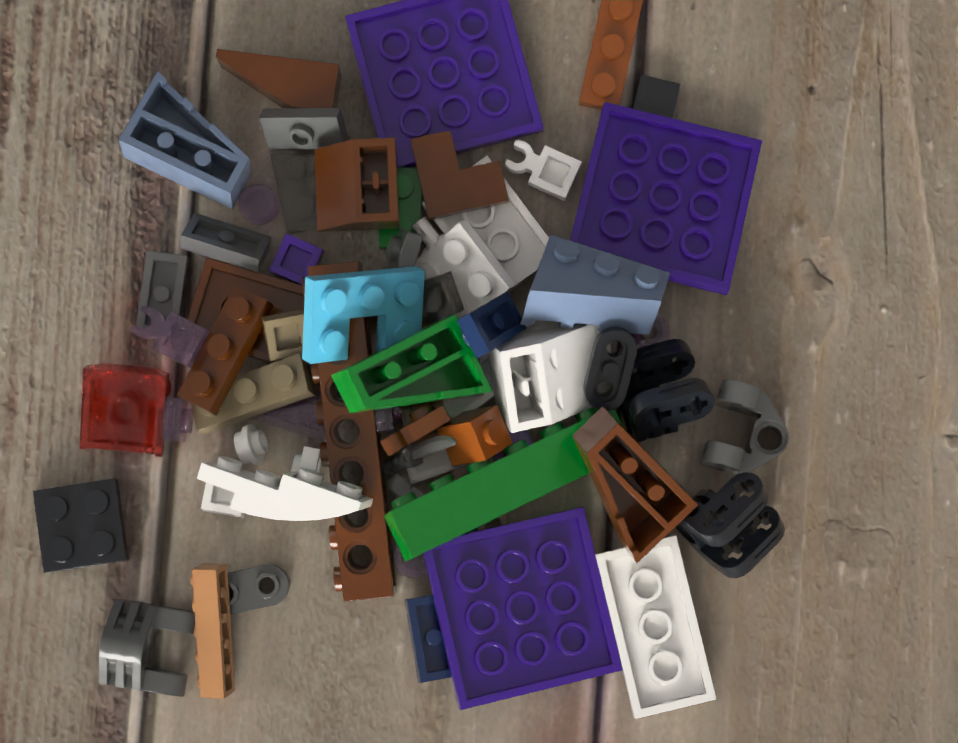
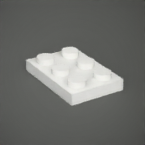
M485 156L473 166L491 163L492 161L488 156ZM504 178L509 203L434 219L433 222L442 234H446L459 222L467 220L516 284L511 289L513 290L537 272L549 237ZM423 201L421 204L426 211L425 202Z

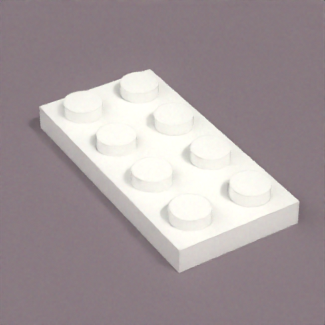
M677 536L663 538L638 563L634 561L625 548L595 554L633 717L637 719L716 700Z

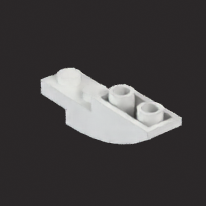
M218 456V460L201 463L197 476L199 480L234 492L230 509L275 520L308 521L339 517L371 507L373 498L361 494L363 490L361 487L343 481H338L337 485L323 481L324 474L300 467L299 471L283 474L279 483L281 477L277 474L264 470H256V473L241 469L242 462L233 458Z

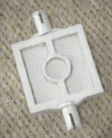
M426 217L420 219L412 226L416 233L423 236L422 240L426 244V248L415 266L425 270L423 296L440 319L455 314L457 319L516 286L467 220L459 222L448 233L441 236L435 231Z

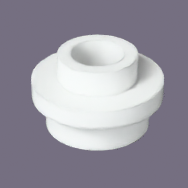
M248 424L242 427V431L235 433L234 445L242 463L248 464L252 462L254 465L264 463L265 454L269 452V443L263 430H257L253 424Z

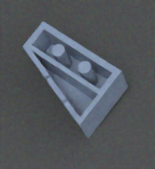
M157 71L119 138L123 157L233 210L251 177L249 157L213 123L210 124L195 109L194 105L167 83V79Z
M550 234L528 295L520 325L533 326L535 320L559 322V328L572 329L574 323L598 325V331L616 326L624 328L632 334L650 335L670 273Z

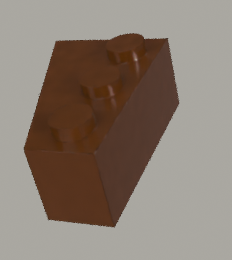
M603 406L572 435L617 535L636 563L647 555L698 506L685 489Z

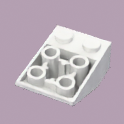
M574 323L572 329L559 328L557 326L515 335L488 353L495 403L498 405L505 425L511 433L551 425L592 407L584 394L583 385L594 340L601 332L598 331V325ZM610 343L607 345V351L609 353H611ZM601 381L597 386V391L601 393L607 392L611 388V382Z

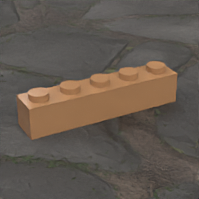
M202 563L192 569L190 576L194 595L192 610L195 612L193 631L197 641L195 660L198 663L199 672L197 686L200 688V697L224 699L235 691L227 564Z

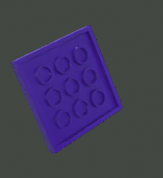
M403 0L345 15L377 138L395 137L398 168L416 165L410 140L412 138L451 130L457 155L543 132V123L508 0Z
M604 102L570 241L669 272L668 281L727 295L730 290L762 140Z
M584 507L464 534L423 553L459 710L623 670Z

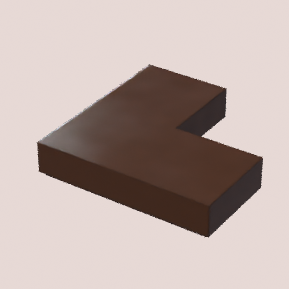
M451 130L410 139L429 221L509 203L500 161L459 169Z

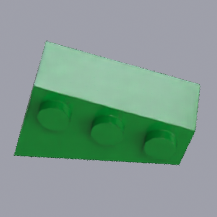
M456 314L436 321L331 375L349 413L470 397L493 390L473 350L465 343L462 337Z

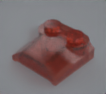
M112 363L86 365L83 368L79 449L95 448L155 454L156 457H162L165 442L167 405L172 390L169 373L153 367Z

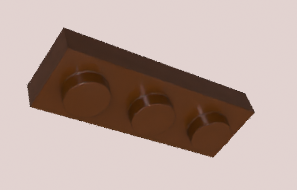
M234 285L177 396L217 416L263 327L262 317L269 316L274 304Z

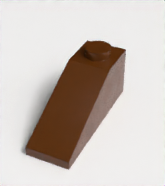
M217 49L216 58L221 68L282 108H337L342 75L339 64Z

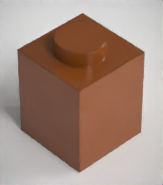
M498 405L464 411L437 428L440 436H452L456 440L455 446L445 449L452 466L486 461L513 444Z

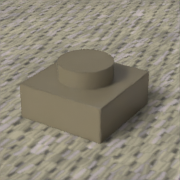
M303 309L262 317L267 353L270 361L287 358L298 353L302 354Z

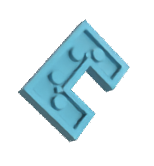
M413 266L306 276L302 359L309 364L347 360L350 318L378 316L376 351L421 330L425 270Z

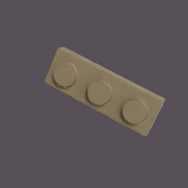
M301 353L238 375L217 416L192 404L197 431L205 435L314 396L315 393L308 362L302 359Z

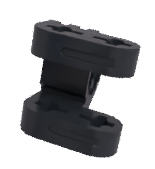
M669 339L637 348L633 369L637 368V372L633 373L632 371L627 395L620 407L627 431L638 442L677 432L678 425L703 418L714 407V398L706 382L702 379L689 378L659 386L686 377L695 367V359L688 344L681 339Z
M748 472L737 474L731 478L717 493L711 489L700 490L693 497L698 506L675 527L705 561L729 578H739L749 573L780 542L785 532L784 523L778 512L770 506H765L768 494L761 479L757 475ZM743 491H746L747 493L754 492V494L750 497L746 495L740 497V494ZM761 523L764 525L771 524V527L767 530L764 528L757 529ZM732 552L736 554L742 553V556L738 559L728 557Z

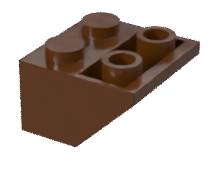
M395 137L351 139L314 149L318 232L400 229L398 159Z

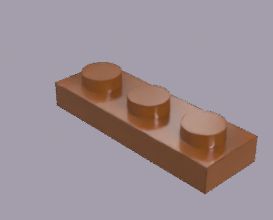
M602 0L579 100L580 106L602 110L604 102L620 105L643 0Z

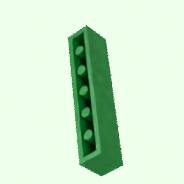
M591 407L575 415L578 423L565 429L562 422L539 432L542 440L529 446L526 440L523 439L503 449L506 457L493 463L488 459L468 465L466 469L469 474L455 481L452 474L446 475L430 483L431 492L419 498L416 497L413 491L392 501L393 510L384 515V518L405 562L588 475L589 471L572 435L598 409ZM615 409L608 411L622 425Z

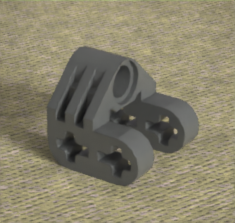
M730 379L722 381L715 405L757 417V420L752 423L746 444L748 453L734 445L708 440L704 445L700 465L734 475L744 472L749 473L775 458L787 448L789 443L788 430L768 395L760 392L761 389L759 387ZM771 429L777 433L779 445L775 450H766L760 446L758 442L760 430Z
M115 599L99 647V684L183 697L188 675L146 667L145 665L150 647L152 628L194 634L195 612L133 600Z

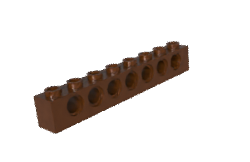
M359 261L308 266L309 276L363 271L362 263ZM302 277L303 295L305 299V277ZM368 317L350 318V353L347 360L311 364L313 383L320 384L322 401H316V417L318 426L325 425L326 442L320 443L322 466L329 467L331 484L337 485L338 481L348 482L343 476L344 465L348 461L359 463L364 470V477L359 484L354 485L363 489L362 495L373 498L371 507L366 508L368 520L364 525L353 524L347 514L334 517L335 525L329 526L330 546L332 550H338L340 565L333 569L334 585L336 592L342 591L343 602L394 597L397 593L391 530L384 518L389 509L382 444L380 443L381 434L378 409L349 413L345 403L335 396V382L331 376L372 354ZM345 419L353 420L359 427V436L353 443H347L339 436V425ZM365 545L371 550L373 560L369 566H359L353 561L352 549L354 546Z

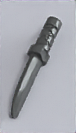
M447 435L436 436L418 444L411 443L402 448V452L383 461L385 475L390 476L406 467L414 468L422 464L423 458L455 446V438Z

